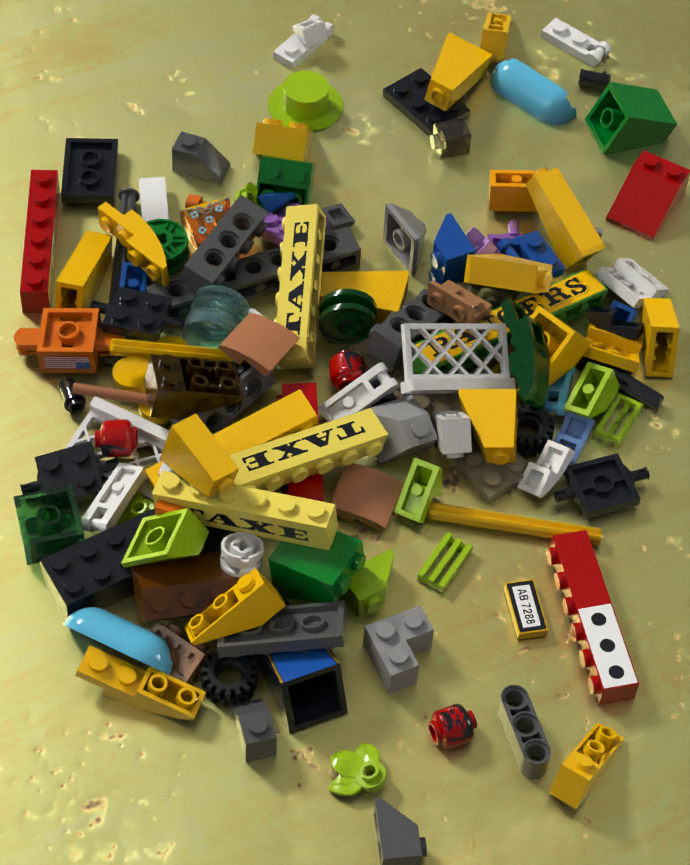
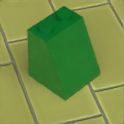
M615 82L608 84L585 118L588 127L605 155L664 143L677 126L674 117L657 89Z
M339 531L335 534L330 550L281 541L268 558L272 584L282 597L314 602L337 601L341 594L344 595L348 591L352 577L356 572L362 570L366 561L363 541Z

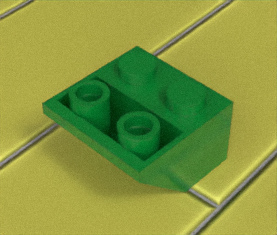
M261 156L257 180L258 192L256 199L258 205L265 209L258 197L265 193H295V199L286 205L291 203L309 205L316 163ZM284 205L283 207L274 212H279L283 210L286 205Z

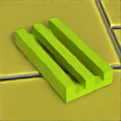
M618 393L594 430L593 437L596 439L602 437L604 438V443L612 442L614 443L613 447L619 449L642 412L644 404ZM620 403H625L609 431L604 430ZM634 407L618 436L614 435L630 408Z
M447 532L418 572L417 580L443 593L472 552L473 545L470 543L465 545L462 543V539L459 537L454 539L452 534ZM448 545H450V549L447 551V553L440 561L436 569L433 571L431 576L427 577V575L429 574L433 566L436 564L438 559L441 557L445 549L448 547ZM456 551H461L441 582H437V578Z

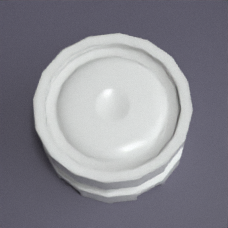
M236 532L229 534L221 542V569L228 575L238 578L249 574L255 568L260 572L263 567V541L251 533Z

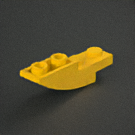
M107 202L97 207L100 227L106 233L114 235L123 246L127 247V258L130 263L144 270L153 281L157 280L167 287L170 282L165 254L159 239L151 227L132 209L123 215Z
M89 645L75 676L103 688V695L148 712L184 720H194L206 694L205 691L151 666L148 667L147 671L91 645Z

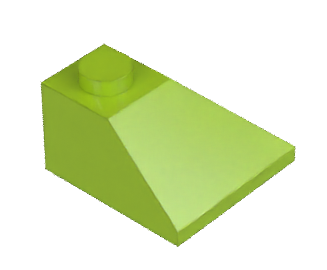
M189 508L144 517L121 564L125 568L199 555L204 547L209 531Z

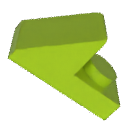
M414 457L394 513L416 522L424 523L433 497H442L443 494L442 468Z

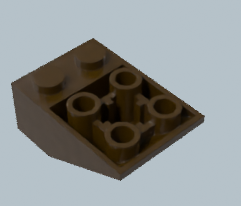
M168 354L150 355L144 385L151 417L180 420L243 400L235 362L200 359L197 357H177Z

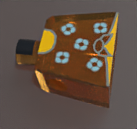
M229 197L180 210L181 226L186 230L188 239L195 251L230 209Z

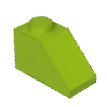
M587 362L564 406V411L591 419L608 410L620 387L614 370Z
M392 549L365 561L362 570L356 572L352 577L350 587L343 597L358 617L367 612L373 613L384 604L393 569L394 551Z

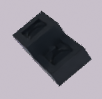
M590 306L585 311L584 317L610 333L636 340L643 334L644 323L617 320L618 309Z

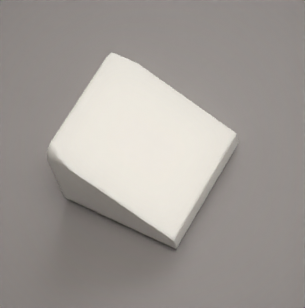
M310 19L292 27L295 34L306 47L316 45L328 39L325 23L322 21Z

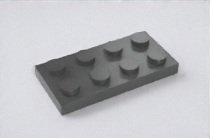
M345 600L285 606L262 626L218 638L219 658H238L243 655H270L277 652H301L310 649L344 647Z

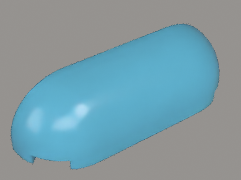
M511 58L510 60L501 61L494 68L490 78L493 90L534 118L551 125L565 124L576 118V108H572L565 97L568 93L562 87L526 64Z
M84 607L69 615L63 625L168 675L171 673L173 661L171 660L170 651L165 639L98 607Z

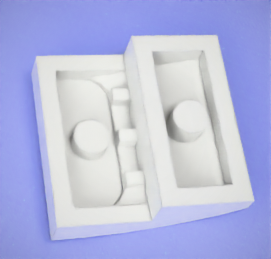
M618 258L613 267H599L595 274L597 279L633 308L641 307L643 305V298H661L670 290L631 258Z

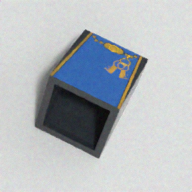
M321 648L301 652H277L270 655L257 654L260 670L289 733L348 713L340 662L331 649Z

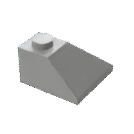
M388 203L385 205L383 242L405 269L410 271L412 276L416 274L424 247L426 227L422 220L417 219L411 211Z
M412 395L371 407L388 433L383 450L375 456L378 465L430 449L438 440L428 412Z

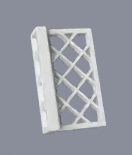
M506 323L401 324L405 381L400 383L401 394H457L459 389H516L515 378H510ZM410 330H417L425 338L418 348L411 342ZM439 330H443L451 338L444 348L433 338ZM464 330H468L476 338L470 347L459 338ZM490 330L498 331V343L495 347L484 338ZM454 342L464 352L458 362L447 352ZM428 343L439 352L432 362L421 352ZM479 343L490 352L483 362L472 352ZM493 356L500 363L501 374H494L486 366ZM416 357L427 366L422 374H413L412 362ZM442 357L453 366L448 374H443L435 366ZM467 357L478 366L473 374H469L461 366Z
M95 396L89 404L91 410L65 447L68 448L90 441L95 442V435L89 436L88 428L93 421L102 424L105 420L126 419L132 423L133 427H137L138 448L144 446L152 447L155 455L138 460L136 450H133L135 461L125 464L143 466L153 462H161L160 456L162 453L158 454V451H163L170 430ZM102 451L95 453L98 459L105 458ZM113 471L103 473L104 479L108 480ZM146 476L141 484L143 488L139 487L138 491L142 493L144 499H149L154 503L152 493L147 491L146 483H149Z

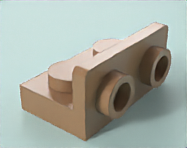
M447 280L442 285L435 281L430 282L428 285L427 304L459 323H478L491 313L492 304L450 280Z
M156 621L150 631L161 636L167 642L170 657L173 661L170 676L191 684L203 666L205 658L209 659V654L206 653L209 647L203 643L194 646L182 636L185 631L171 621L167 625Z

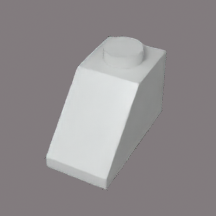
M461 410L432 412L434 429L438 438V450L442 454H446L447 458H462L464 453L472 452L470 417Z

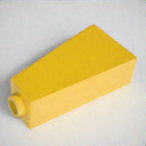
M449 32L431 76L424 100L447 111L486 75L492 54Z
M547 167L533 172V177L525 184L554 251L565 266V270L583 264L606 248L558 167L547 170Z
M86 230L56 280L55 308H90L92 300L95 301L112 259V235Z
M410 271L322 272L320 302L325 295L340 289H356L366 292L377 304L376 318L377 323L381 324L392 312L402 309L408 291Z

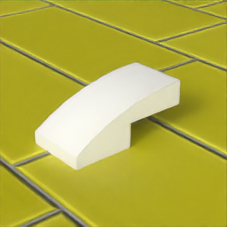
M165 177L139 178L143 220L147 222L154 219H169Z
M548 439L537 463L529 462L523 474L524 477L519 482L517 488L542 498L565 472L575 451Z

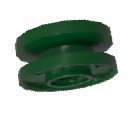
M356 289L332 291L325 295L320 302L319 330L326 339L341 345H354L367 338L370 339L368 337L369 332L377 324V304L370 295Z

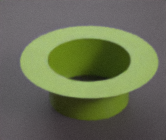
M303 70L289 75L284 83L272 91L268 100V109L273 119L283 120L282 126H289L290 122L308 124L307 129L319 131L331 126L339 119L343 111V100L338 91L328 84L324 76L314 71Z

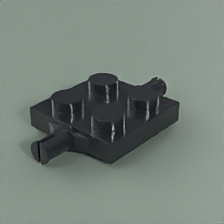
M118 286L113 299L108 304L94 300L90 304V308H99L100 314H105L102 322V332L157 342L160 333L165 328L183 331L185 319L169 316L172 307V297Z
M91 441L35 457L38 469L37 481L21 484V491L24 497L41 492L49 512L95 499L103 487V473L114 471L119 462L117 457L100 462L95 455Z
M618 453L568 466L563 474L569 488L554 491V498L557 503L573 499L579 505L585 519L639 505L641 498L635 488V482L649 479L650 474L647 471V467L630 471L623 464Z

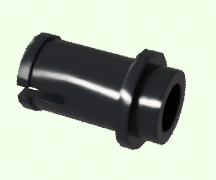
M581 69L578 85L600 88V91H603L610 83L611 75L607 74V71L600 73Z
M66 378L69 385L67 388L64 381L61 380L58 384V389L64 398V408L72 414L82 412L85 408L86 399L83 395L72 394L73 383H76L73 378Z

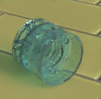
M207 285L201 287L193 297L189 314L182 328V338L189 346L218 348L249 314L250 307L247 300L240 293L225 286Z

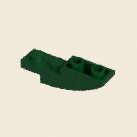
M507 299L500 305L504 313L502 316L503 322L506 323L512 335L510 341L515 349L514 352L508 355L511 363L510 372L515 380H517L519 386L518 395L523 403L540 410L544 408L549 383V356L542 324L527 316L523 306L511 299Z

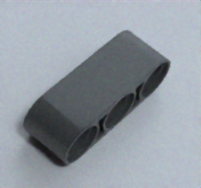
M509 685L502 690L498 706V716L520 771L527 778L539 779L547 771L551 749L529 694L519 685ZM507 703H516L519 706L513 707ZM519 729H524V730H527V731L530 732V733H529V734H523V733L519 732L518 730H519ZM535 756L541 759V761H532L529 757Z

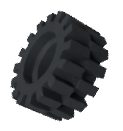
M518 404L517 428L527 425L539 431L537 434L527 435L517 429L516 451L522 452V457H526L527 453H530L531 457H536L537 451L541 455L548 439L551 441L553 439L555 421H552L553 416L551 414L547 415L548 410L545 408L540 411L536 408H530L529 404H524V408Z
M214 651L209 653V659L205 658L201 668L202 689L206 692V697L210 696L211 702L214 704L219 699L220 706L222 707L226 706V702H231V705L236 704L238 700L240 703L246 702V696L251 699L254 696V691L257 689L258 682L257 663L255 660L252 661V655H243L238 658H219ZM233 669L240 672L242 678L237 683L225 684L218 680V674L223 670Z

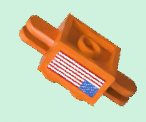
M43 308L40 328H19L14 334L16 351L20 356L38 357L41 373H97L100 356L121 357L110 354L109 346L113 338L126 339V337L102 332L99 308Z

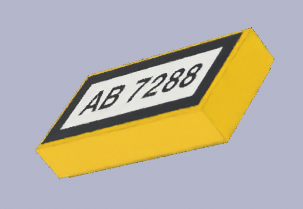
M534 579L504 583L503 589L517 639L546 636L548 634V627Z

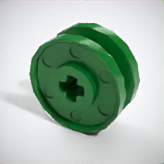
M169 219L147 221L146 223L154 231L162 245L168 276L181 271L189 260L190 254L186 230L179 223Z

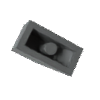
M181 131L172 147L173 171L222 184L230 168V162L206 138Z
M263 699L232 704L231 709L245 762L277 756V736L270 710Z
M382 798L375 799L373 816L380 865H421L422 857H427V844L425 837L419 836L418 825Z

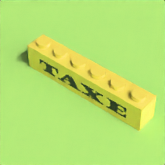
M318 204L287 206L286 217L282 219L284 241L280 244L282 264L278 268L280 287L275 297L278 310L277 318H274V321L300 337L297 344L278 364L282 369L314 368L326 227V215Z
M369 408L229 455L239 468L234 479V485L270 492L275 491L282 485L291 482L298 483L308 476L317 473L324 474L334 467L343 464L347 466L354 463L357 459L378 455L383 450L388 433L373 410Z
M167 471L161 472L152 492L154 506L159 499L187 507L204 526L234 532H246L259 537L324 550H330L338 529L336 505L239 485H233L230 490L223 494L217 492L207 497L179 474Z

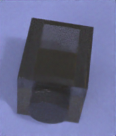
M463 118L434 123L433 134L430 135V144L432 149L437 151L440 159L469 154L472 135Z

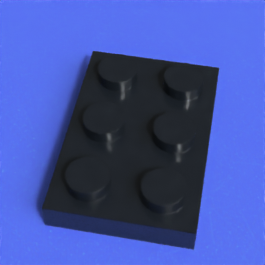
M419 68L384 88L383 97L428 137L433 139L469 118L470 109L459 100L447 111L425 101L424 98L431 76L422 68Z
M66 138L61 188L62 203H115L118 139Z

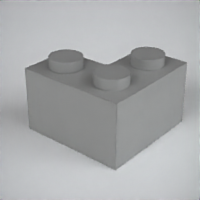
M421 605L365 625L363 646L388 694L417 684L419 664L414 655L429 650L432 647L434 629Z

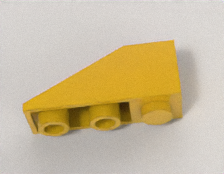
M255 568L249 574L242 576L237 584L226 593L219 595L203 612L192 617L184 628L191 643L195 646L262 626L286 605L277 589Z
M597 722L563 761L548 793L577 809L589 795L625 738L618 735L612 728Z

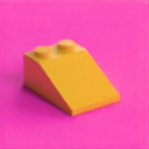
M539 305L530 318L542 324L549 356V387L576 366L592 342ZM512 344L508 348V355L515 351ZM499 362L492 370L494 374H501ZM515 380V386L518 395L519 386L517 380Z

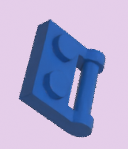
M538 230L513 239L504 238L496 246L501 254L520 258L516 252L518 251L523 259L553 265V278L562 276L566 269Z

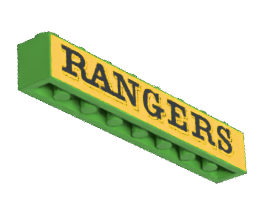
M585 269L581 272L573 273L558 282H552L549 292L527 293L525 296L514 300V302L523 306L529 317L540 305L568 324L585 316V311L590 306L603 307L608 289L589 269ZM501 306L491 310V313L478 323H504L502 319L504 313ZM506 326L507 343L509 348V346L511 345L510 339L512 338V335L510 333L509 328ZM443 330L433 337L443 348L451 339ZM464 330L459 336L468 347L476 340L468 330ZM490 330L484 337L493 347L498 343L497 330ZM419 340L414 345L418 348L424 340ZM455 342L447 351L457 362L464 354ZM430 343L421 351L431 362L439 354ZM481 343L472 351L482 362L490 353ZM418 357L412 362L415 374H422L427 368ZM444 357L435 365L443 374H448L453 368ZM467 357L461 366L467 369L476 364Z

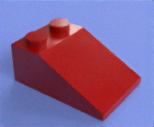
M643 150L621 187L606 216V221L653 241L686 192L690 170Z

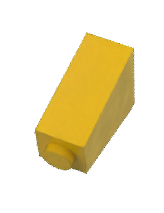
M500 253L467 255L464 282L528 293L549 292L553 280V265Z
M643 298L640 323H644L641 336L643 340L645 376L673 378L680 327L672 301L665 298Z
M459 389L461 411L470 417L471 432L486 463L497 465L515 463L518 414L516 389Z
M194 414L171 426L160 456L163 463L207 497L217 492L223 494L230 490L235 483L234 479L239 468L199 416Z

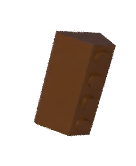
M221 551L131 566L139 624L194 617L209 607L219 595L226 593L237 584L240 578L230 576L221 569Z

